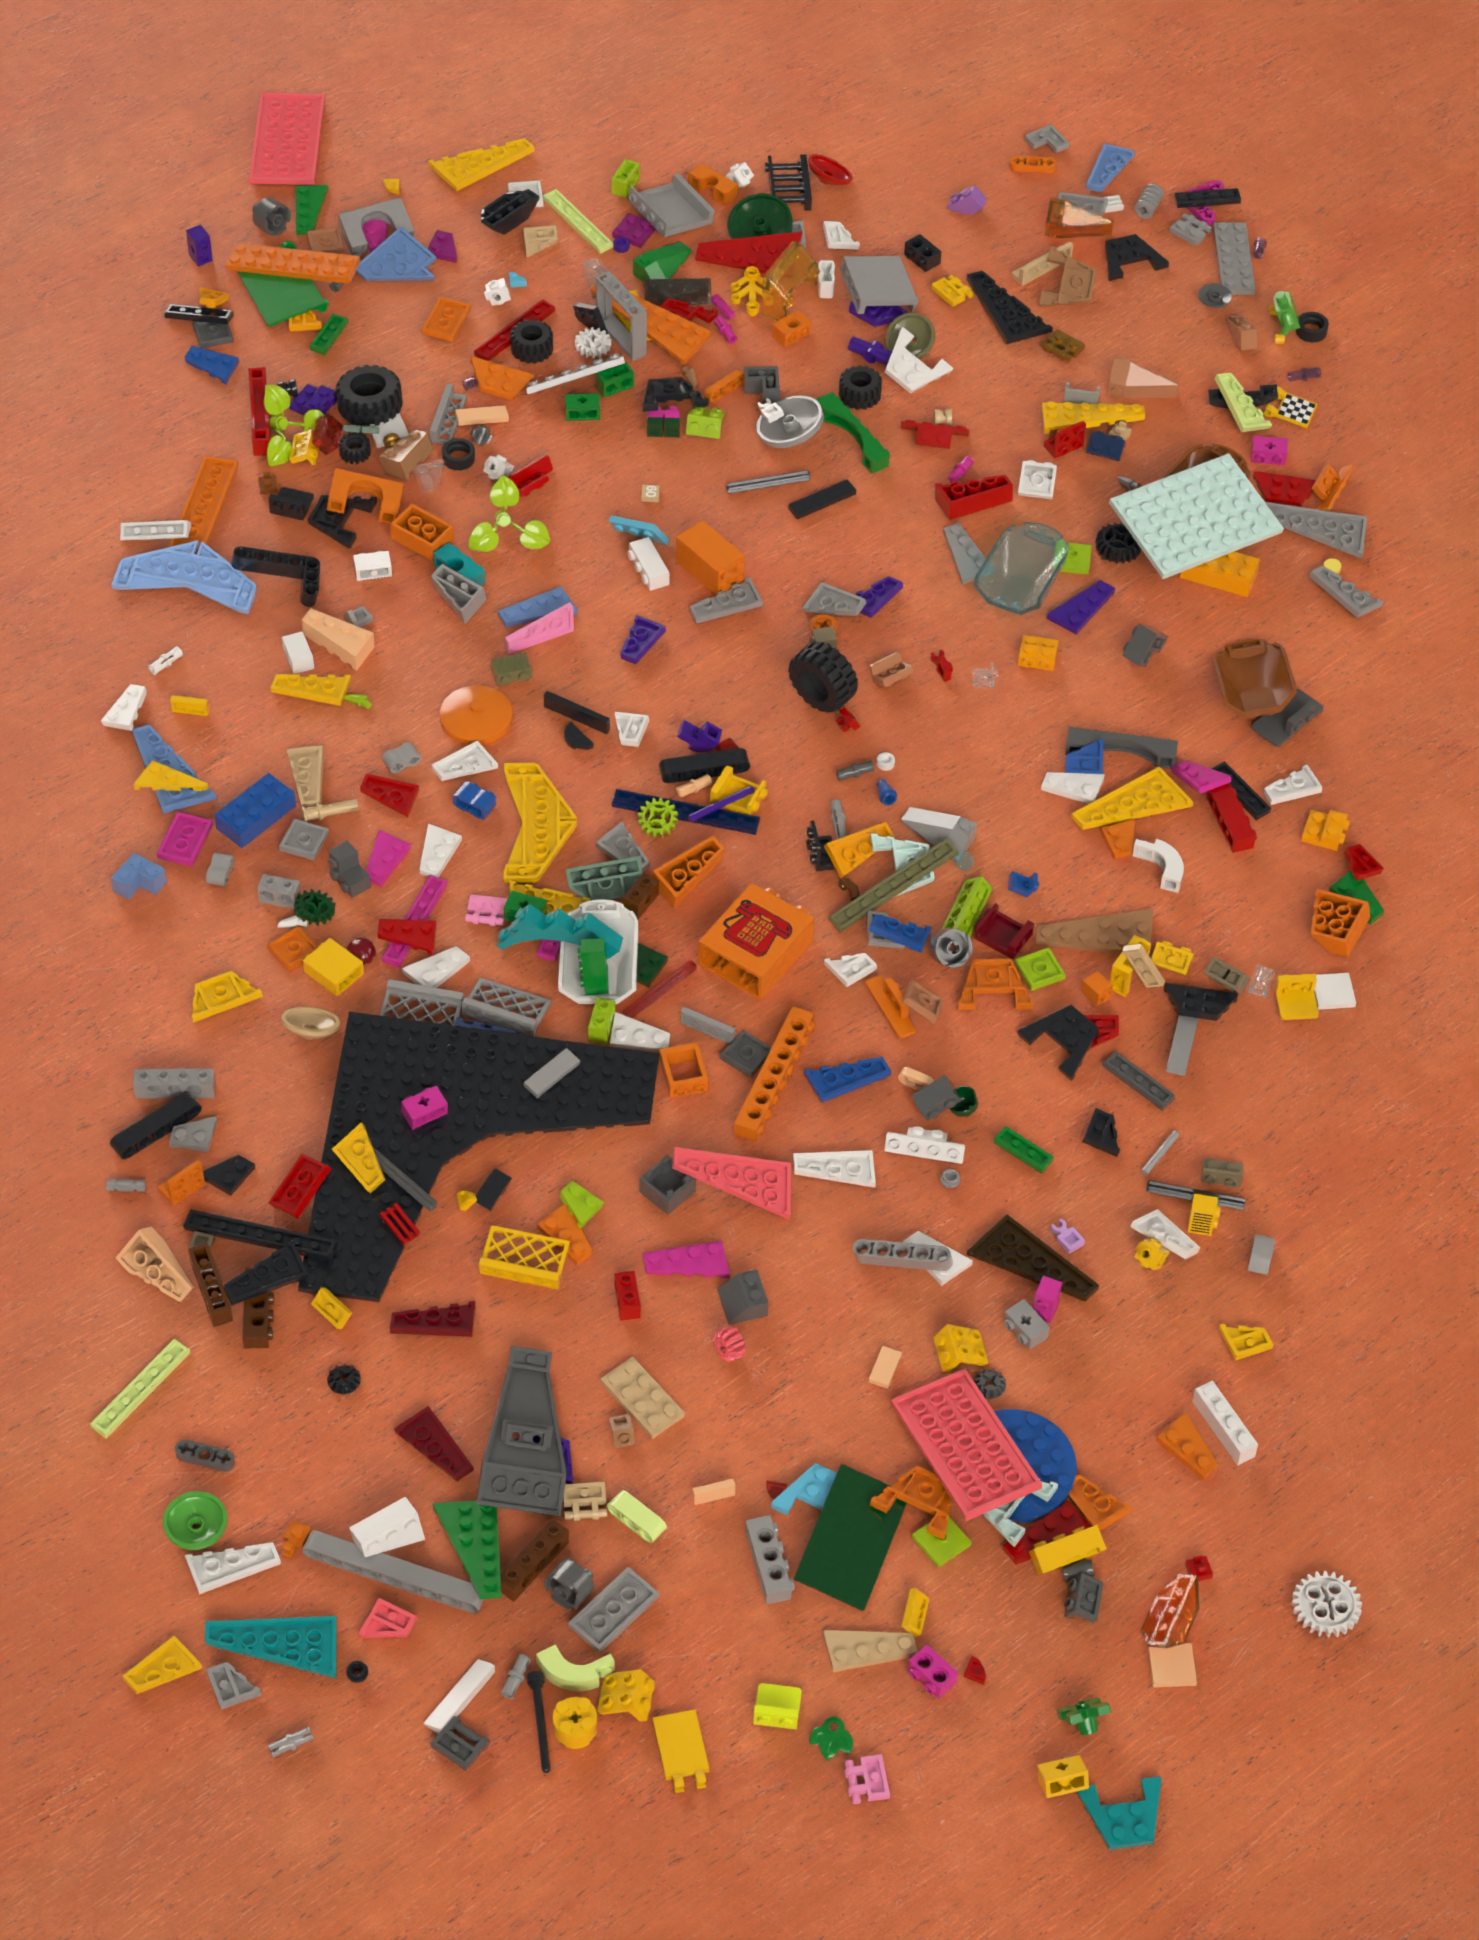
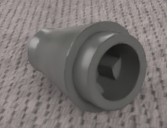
M1084 1558L1062 1567L1064 1580L1075 1578L1080 1573L1094 1576L1091 1559L1086 1560Z

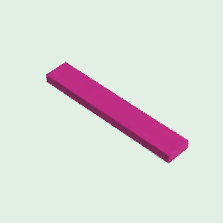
M430 875L404 920H427L447 887V881ZM390 943L382 957V962L400 968L411 946Z

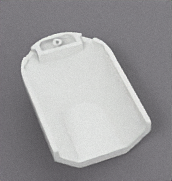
M604 899L587 901L580 904L579 908L573 912L570 911L568 915L577 920L579 917L590 913L623 937L620 952L606 961L608 964L609 994L585 995V987H581L580 976H583V973H579V962H582V959H578L577 948L581 946L561 941L559 992L578 1004H595L596 998L615 1000L616 1004H618L636 991L638 920L634 912L626 909L622 903Z

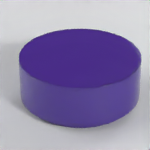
M624 237L616 238L613 242V248L619 253L627 252L630 249V242Z

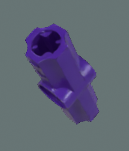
M854 336L850 339L848 350L862 355L869 363L877 361L887 365L892 354L891 351L884 349L883 345L878 341L869 343Z

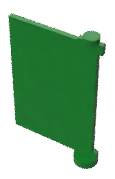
M285 241L280 245L281 248L297 249L292 241ZM237 271L268 327L311 310L318 309L319 312H325L327 305H330L327 298H322L312 279Z

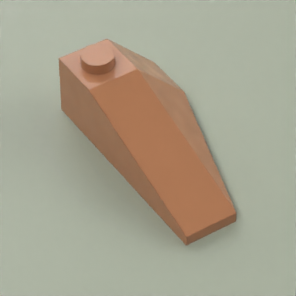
M1114 357L1107 395L1119 398L1177 397L1179 382L1162 374L1156 375L1150 372L1151 369L1147 367L1145 369L1141 368L1132 360Z

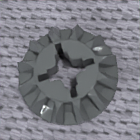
M984 1368L983 1371L977 1372L973 1379L983 1396L987 1399L1001 1396L1006 1388V1378L1002 1376L1001 1372H996L994 1368L992 1370ZM994 1379L993 1385H986V1380L991 1381Z

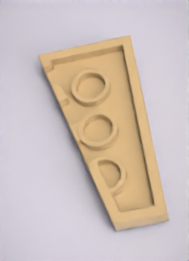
M323 745L287 749L302 807L308 808L321 804L324 763Z
M823 1630L833 1672L911 1658L918 1653L913 1633Z

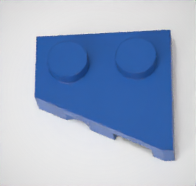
M1100 739L1067 754L1065 773L1103 774L1104 739Z

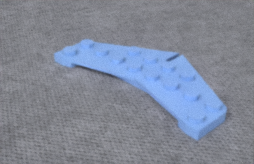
M198 540L123 558L118 565L111 584L112 589L118 590L187 587L244 614H249L257 592L256 584L241 571L234 569L227 560L203 541H201L197 552Z

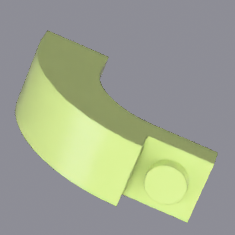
M556 1644L536 1653V1663L546 1679L555 1686L569 1691L581 1692L598 1688L599 1678H605L615 1671V1661L611 1654L587 1665H575L563 1658Z

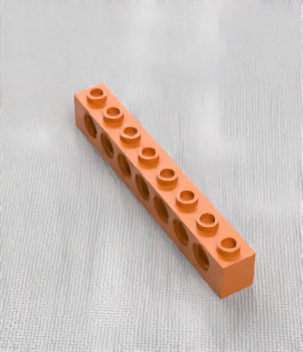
M792 1006L734 1123V1135L754 1142L757 1141L759 1135H763L765 1130L764 1124L766 1120L769 1121L771 1119L772 1108L777 1106L780 1099L779 1094L786 1088V1079L788 1076H792L795 1067L794 1063L800 1060L801 1049L806 1047L809 1040L808 1035L810 1032L813 1033L815 1029L814 1013Z

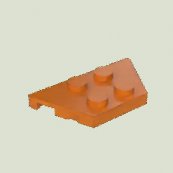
M473 356L470 360V364L474 368L475 379L478 381L479 391L511 401L517 397L519 392L525 389L529 382L533 381L535 374Z

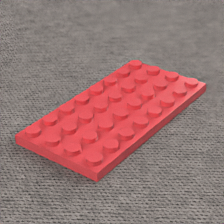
M261 93L249 175L250 183L315 185L325 94Z
M966 1369L957 1371L891 1400L892 1407L966 1521L1042 1488L1041 1481Z

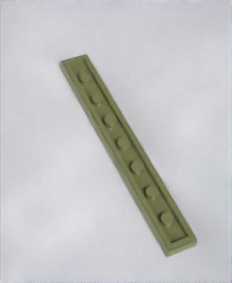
M946 838L830 915L828 920L839 933L843 932L864 918L868 911L876 910L958 855L957 849Z

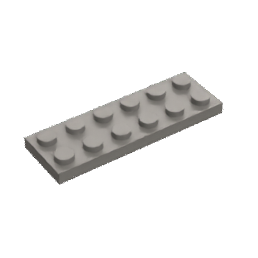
M1214 222L1213 232L1220 284L1227 287L1232 295H1255L1256 289L1246 223Z

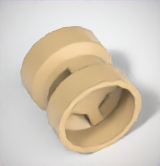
M934 409V425L948 424L952 426V409H946L945 411Z

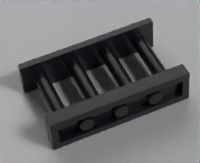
M807 154L800 155V161H797V163L772 164L771 156H768V162H765V172H768L770 194L776 196L775 192L800 191V193H803L801 196L778 197L785 203L801 202V204H804L805 211H810L812 196ZM773 170L800 171L798 174L773 175ZM774 181L801 182L799 185L774 186Z

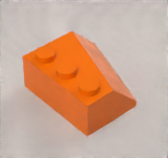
M1316 889L1311 936L1330 953L1349 957L1370 919L1369 902Z

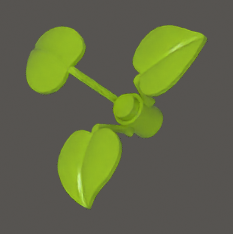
M265 385L264 407L269 414L275 415L270 418L269 425L280 435L273 436L268 443L267 462L268 466L272 467L288 462L292 445L285 441L286 437L280 430H285L288 425L304 426L303 432L312 429L318 437H321L326 433L329 422L321 411L315 409L306 412L304 423L288 422L281 415L284 414L283 410L288 409L290 406L289 394L279 386Z
M501 475L491 488L490 500L495 506H504V508L495 513L494 519L496 522L493 529L488 522H482L473 529L469 537V549L481 552L492 551L499 542V536L495 533L498 525L504 527L509 524L523 532L520 536V542L526 548L540 549L545 547L551 540L546 526L541 521H529L525 525V529L513 523L509 514L505 512L508 506H514L518 503L519 490L512 480Z

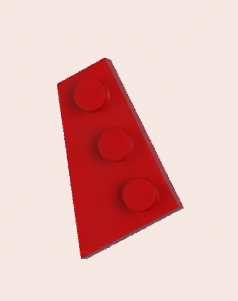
M379 919L378 939L398 945L405 944L417 951L418 949L425 950L427 954L434 956L436 921Z

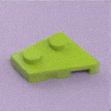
M571 1181L559 1195L562 1202L567 1206L569 1213L576 1217L577 1225L580 1229L584 1227L604 1204L602 1200L574 1181Z

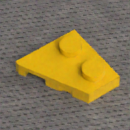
M1226 1324L1219 1325V1331L1235 1361L1273 1348V1343L1265 1328H1249L1240 1325L1238 1328L1226 1327Z

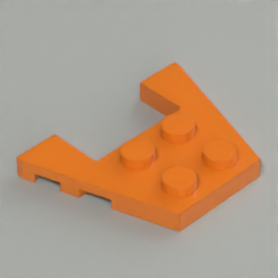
M973 959L958 1003V1010H975V994L1014 993L1016 1009H1033L1034 1004L1028 996L1026 987L1023 986L1020 980L1021 977L1012 959Z
M915 1466L900 1477L897 1483L891 1487H886L883 1493L871 1499L870 1506L885 1513L889 1511L896 1499H900L934 1515L927 1527V1533L942 1540L945 1539L952 1499L935 1473Z

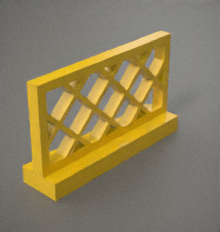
M491 1225L483 1256L479 1261L480 1274L559 1290L560 1278L570 1241ZM494 1233L503 1234L505 1239L496 1243L493 1239ZM517 1237L523 1238L525 1243L518 1247H515L511 1241ZM540 1241L543 1242L545 1247L535 1251L531 1244ZM509 1242L513 1250L503 1254L499 1247ZM556 1245L564 1246L563 1252L556 1256L551 1250ZM528 1246L532 1254L523 1258L519 1251ZM495 1249L500 1254V1257L496 1259L487 1258L488 1253ZM548 1250L552 1258L542 1262L538 1255ZM516 1253L520 1261L509 1263L506 1258ZM536 1257L540 1264L534 1268L529 1267L526 1262ZM555 1261L559 1266L558 1271H548L546 1266Z

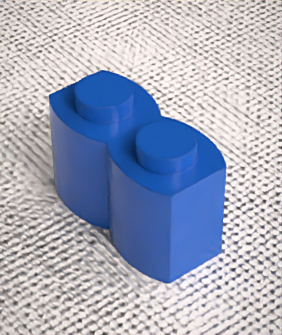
M465 781L453 795V804L476 818L484 820L495 808L496 796L491 791L480 789L475 783Z

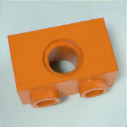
M796 310L772 324V337L784 347H787L810 333L811 320L802 312Z

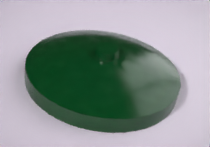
M760 193L742 199L733 207L728 217L727 228L731 239L791 233L793 218L790 208L781 198L772 194Z

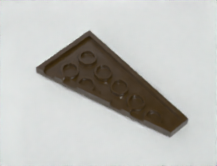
M1008 1214L967 1250L968 1256L1039 1284L1043 1276L1063 1282L1062 1293L1085 1302L1099 1289V1284Z

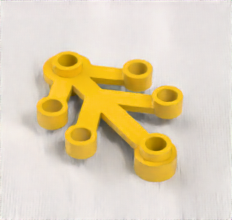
M754 266L746 268L744 277L731 283V291L734 293L731 295L732 304H739L741 298L749 293L746 312L750 316H756L759 313L756 293L764 298L765 304L771 305L774 303V295L769 294L774 291V284L760 277L758 268ZM749 281V285L741 290V286ZM756 282L764 286V290L757 286Z

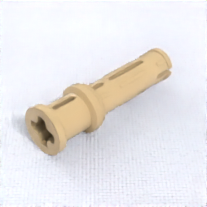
M357 799L328 805L316 804V806L308 808L303 806L301 807L302 819L304 822L314 819L323 820L326 816L358 811Z

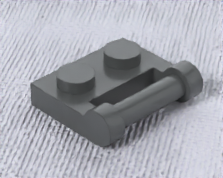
M454 1716L431 1742V1747L467 1771L482 1751L487 1749L490 1740L485 1736L481 1737ZM452 1731H458L459 1733L470 1739L472 1742H474L476 1746L473 1747L472 1745L458 1737L456 1734H454Z

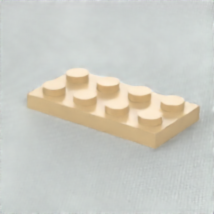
M631 1357L600 1379V1383L651 1439L685 1417V1412L634 1357Z

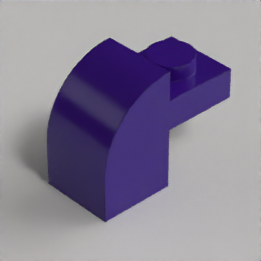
M683 720L680 723L677 737L690 744L689 750L708 752L719 744L722 729L708 721L698 728Z

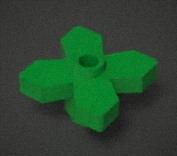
M1097 1697L1077 1702L1076 1706L1057 1709L1058 1718L1066 1720L1069 1725L1076 1724L1077 1730L1080 1731L1081 1735L1097 1732V1726L1099 1725L1097 1716L1111 1713L1109 1703H1101V1699Z

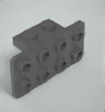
M1296 689L1297 694L1281 712L1274 715H1263L1252 724V730L1276 747H1280L1323 711V705L1300 689Z

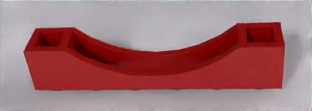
M248 368L254 456L267 455L270 427L269 413L264 407L265 385H267L266 368Z

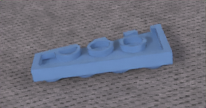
M558 587L498 611V617L505 627L527 624L531 620H538L569 602L573 606V615L578 614V609L563 588Z

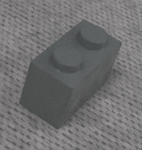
M945 1075L912 1095L920 1113L927 1121L938 1117L940 1113L953 1108L961 1101L952 1082Z

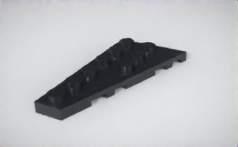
M978 271L967 274L968 283L1006 344L1053 331L1051 325H1046L1042 322L1043 319L1040 316L1036 317L1032 314L1030 308L1015 296H1010L1005 288H1000L996 285L995 280L985 272Z

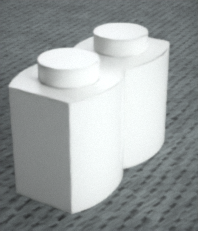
M821 260L818 265V296L820 298H832L834 295L835 264L831 260Z

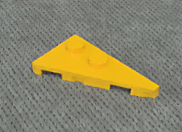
M153 760L133 784L135 790H140V787H152V790L163 789L166 791H181V788H193V791H207L208 783Z

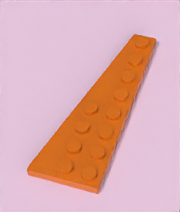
M596 284L591 288V294L595 297ZM633 295L647 310V337L655 340L660 348H665L669 351V355L678 358L681 364L684 365L711 337L710 330ZM613 299V311L615 313L619 312L624 320L631 322V317Z

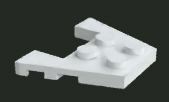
M902 327L884 372L911 394L928 385V383L940 379L941 376L951 373L954 368L941 359L931 370L906 349V346L913 340L914 335Z

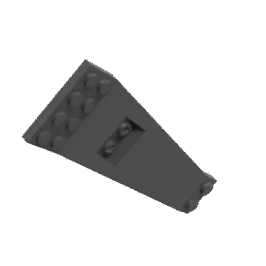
M516 1346L510 1347L508 1367L482 1460L476 1500L477 1505L561 1516L566 1468L549 1373L552 1352ZM514 1432L518 1433V1440L512 1438ZM536 1435L540 1438L539 1443L533 1442V1436Z

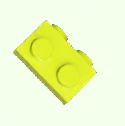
M759 1684L753 1724L797 1730L802 1690L798 1687Z

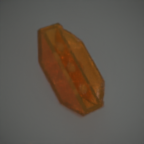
M1178 1574L1174 1581L1166 1585L1156 1595L1141 1628L1143 1637L1149 1647L1170 1648L1185 1643L1200 1609L1198 1577L1196 1575Z

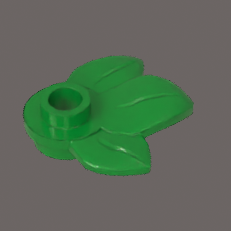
M832 1716L827 1718L822 1726L816 1727L811 1732L809 1743L820 1745V1750L825 1760H830L834 1757L839 1749L847 1754H851L853 1749L852 1736L844 1730V1723L838 1717ZM831 1724H836L838 1726V1729L836 1731L830 1730L829 1726Z

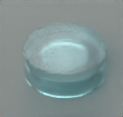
M960 852L956 856L955 864L960 870H969L974 864V857L969 852Z

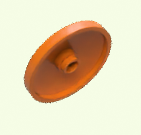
M473 685L460 688L448 695L440 708V723L444 732L453 740L467 745L476 741L484 745L500 739L508 732L513 721V710L508 698L500 691L487 686Z

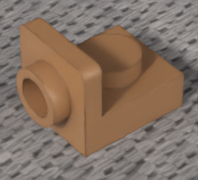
M630 1415L609 1417V1425L613 1434L615 1448L634 1445V1429Z

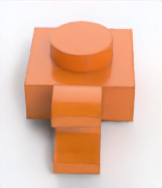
M292 1520L283 1536L285 1542L282 1550H284L283 1556L291 1559L297 1547L303 1548L312 1531V1527Z

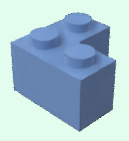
M133 853L111 877L113 892L128 900L140 887L156 895L167 883L165 868L136 853Z

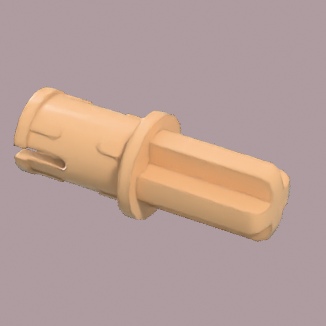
M708 774L695 780L691 779L689 783L676 788L677 795L684 797L693 792L698 793L700 789L711 786L712 779Z

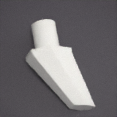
M295 915L281 920L277 927L295 928L298 925L307 927L309 921L302 922V918Z

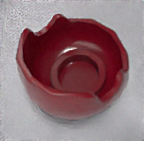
M366 938L352 940L346 949L360 959L363 965L371 963L373 957L377 955L373 943Z

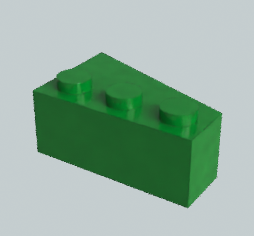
M604 938L581 939V947L577 948L578 959H582V962H579V973H583V976H580L581 987H585V995L609 994L608 964L606 962Z

